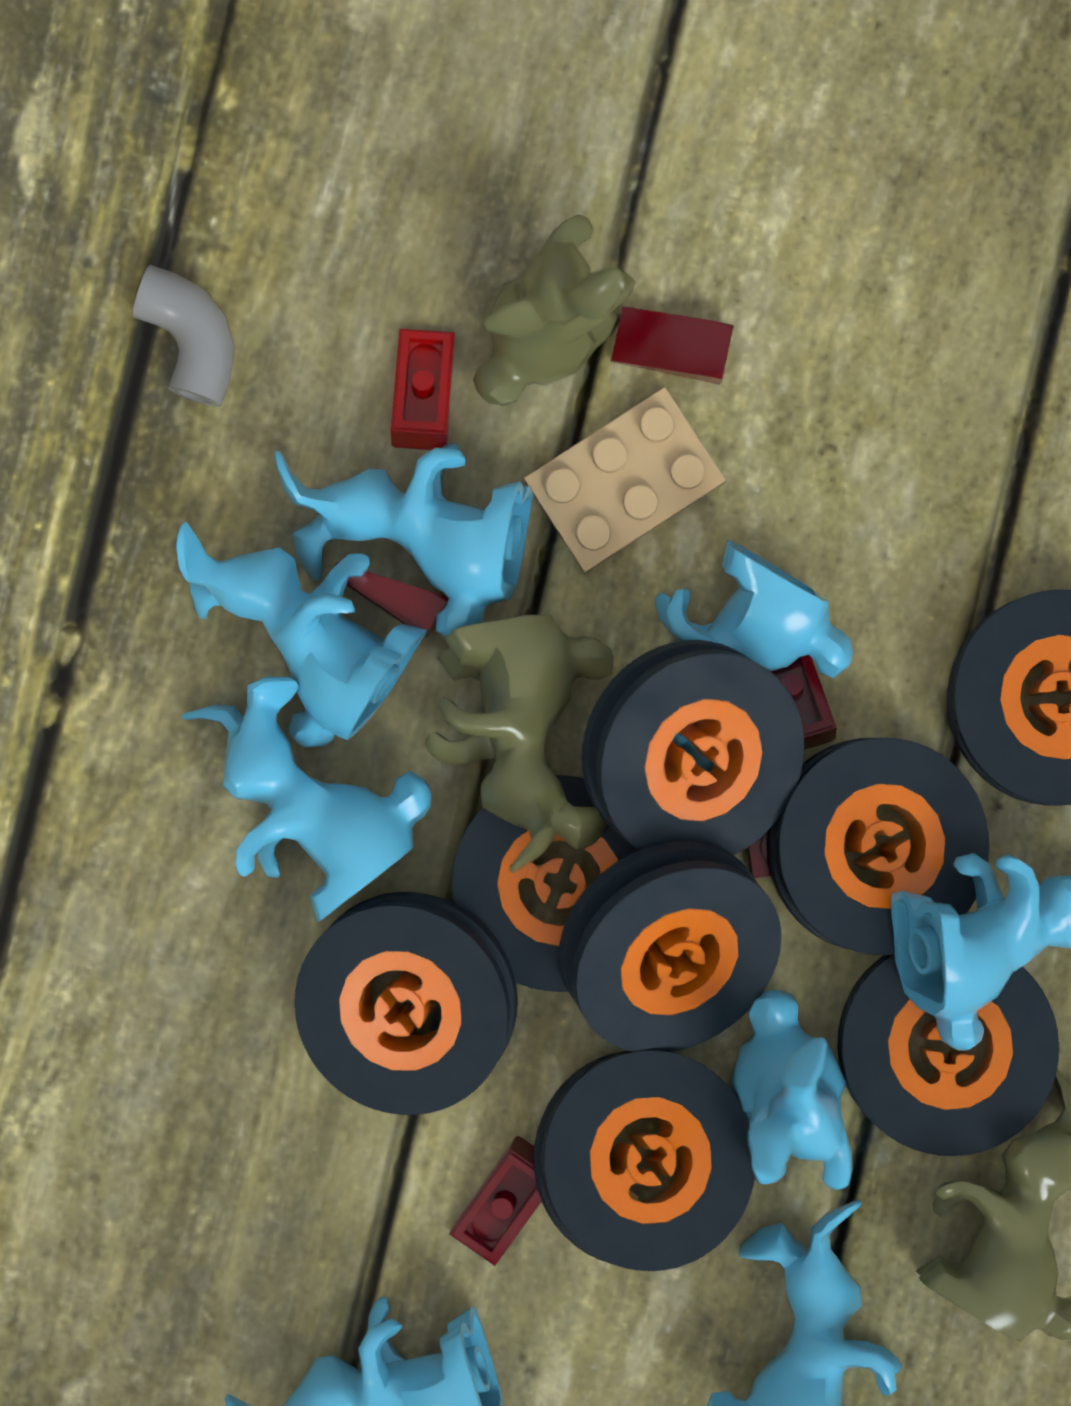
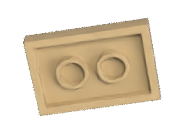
M666 387L524 478V482L527 486L532 487L534 497L584 574L726 482L724 476Z

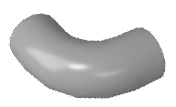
M149 265L139 285L133 307V318L160 326L167 330L176 340L178 358L168 389L194 402L212 407H221L231 379L235 350L226 315L205 289L179 274Z

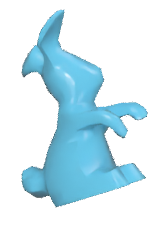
M453 442L442 448L436 447L417 460L414 475L407 492H401L385 470L369 468L350 479L334 483L322 489H308L293 474L282 452L275 451L274 458L281 485L292 503L312 509L318 513L309 524L292 533L296 556L311 579L320 581L322 578V549L326 541L336 539L367 541L386 538L405 548L412 555L418 568L429 583L448 597L449 600L446 607L436 614V632L443 636L451 634V631L455 628L483 623L484 610L488 605L511 599L517 587L533 502L532 487H523L521 481L493 488L492 500L486 509L447 501L443 497L445 469L465 465V457L459 450V445Z
M187 522L182 523L179 528L176 542L179 569L185 580L190 582L193 607L197 616L202 619H208L209 609L213 606H222L225 610L238 617L262 621L270 638L280 650L291 678L299 683L297 693L305 710L292 716L289 725V733L292 738L306 748L326 746L333 740L334 735L346 740L355 735L370 720L387 698L427 632L426 629L401 624L394 627L388 636L383 639L372 631L344 617V613L356 612L352 600L343 597L348 578L360 577L365 574L370 564L369 557L364 554H348L329 572L324 581L312 593H306L300 587L295 558L281 548L253 552L218 561L207 555L198 537Z
M727 539L722 567L724 568V573L734 577L739 587L726 602L714 622L703 626L688 621L686 611L689 604L690 591L686 588L676 590L672 599L669 595L662 592L655 597V606L660 620L680 641L704 640L724 644L739 651L769 671L788 667L800 656L810 655L815 661L819 673L835 678L848 668L852 660L853 649L851 640L842 630L834 627L829 621V601L827 598ZM677 733L672 742L685 750L695 760L696 764L710 772L714 763L701 755L692 746L690 741Z
M265 677L247 685V708L244 716L235 706L214 704L183 713L181 718L183 720L208 719L224 725L229 735L223 786L236 799L264 803L271 809L267 817L247 834L236 852L237 873L243 877L252 873L255 869V855L258 853V860L266 876L278 878L280 876V866L275 855L276 847L283 838L296 840L326 874L324 883L310 895L318 923L414 848L413 827L431 808L432 792L428 783L411 771L395 779L394 790L389 797H380L366 787L348 784H326L306 775L296 764L290 741L277 723V713L298 691L299 683L290 677Z
M975 853L956 857L954 866L960 874L972 876L977 903V910L975 912L958 915L951 905L934 903L927 896L901 890L898 893L893 892L891 894L895 962L904 993L919 1009L935 1016L939 1035L948 1046L956 1050H969L982 1041L984 1028L977 1018V1011L998 997L1014 971L1027 964L1048 946L1071 948V875L1049 876L1038 885L1031 867L1009 854L1001 856L996 860V866L999 870L1008 874L1010 884L1007 897L1004 898L990 864Z
M782 990L764 991L760 997L754 1000L748 1011L753 1034L740 1047L730 1078L732 1090L742 1104L743 1111L746 1112L750 1122L748 1136L749 1147L752 1153L751 1167L754 1177L759 1184L778 1182L785 1175L787 1166L785 1164L790 1154L799 1159L824 1161L822 1176L824 1183L832 1189H843L849 1185L852 1173V1151L841 1115V1095L845 1088L846 1080L832 1049L825 1039L814 1038L801 1029L798 1022V1004L793 994Z
M855 1200L827 1212L811 1227L809 1248L796 1240L782 1223L760 1228L741 1243L739 1248L741 1258L773 1260L781 1263L785 1271L786 1293L795 1318L787 1345L758 1374L748 1397L743 1401L735 1398L729 1391L711 1393L707 1406H843L844 1372L847 1368L854 1367L870 1369L876 1376L877 1385L882 1395L890 1396L896 1391L895 1373H900L902 1367L898 1357L885 1346L868 1341L844 1339L843 1329L850 1317L862 1307L861 1286L831 1250L829 1235L836 1226L862 1205L860 1200Z
M383 1296L374 1303L368 1318V1331L358 1348L361 1371L335 1355L318 1357L284 1405L503 1406V1400L493 1359L476 1307L473 1308L471 1306L447 1324L448 1333L439 1338L442 1352L405 1359L396 1351L390 1339L403 1326L392 1318L385 1320L391 1305L388 1298ZM227 1394L225 1397L227 1406H252L230 1394Z

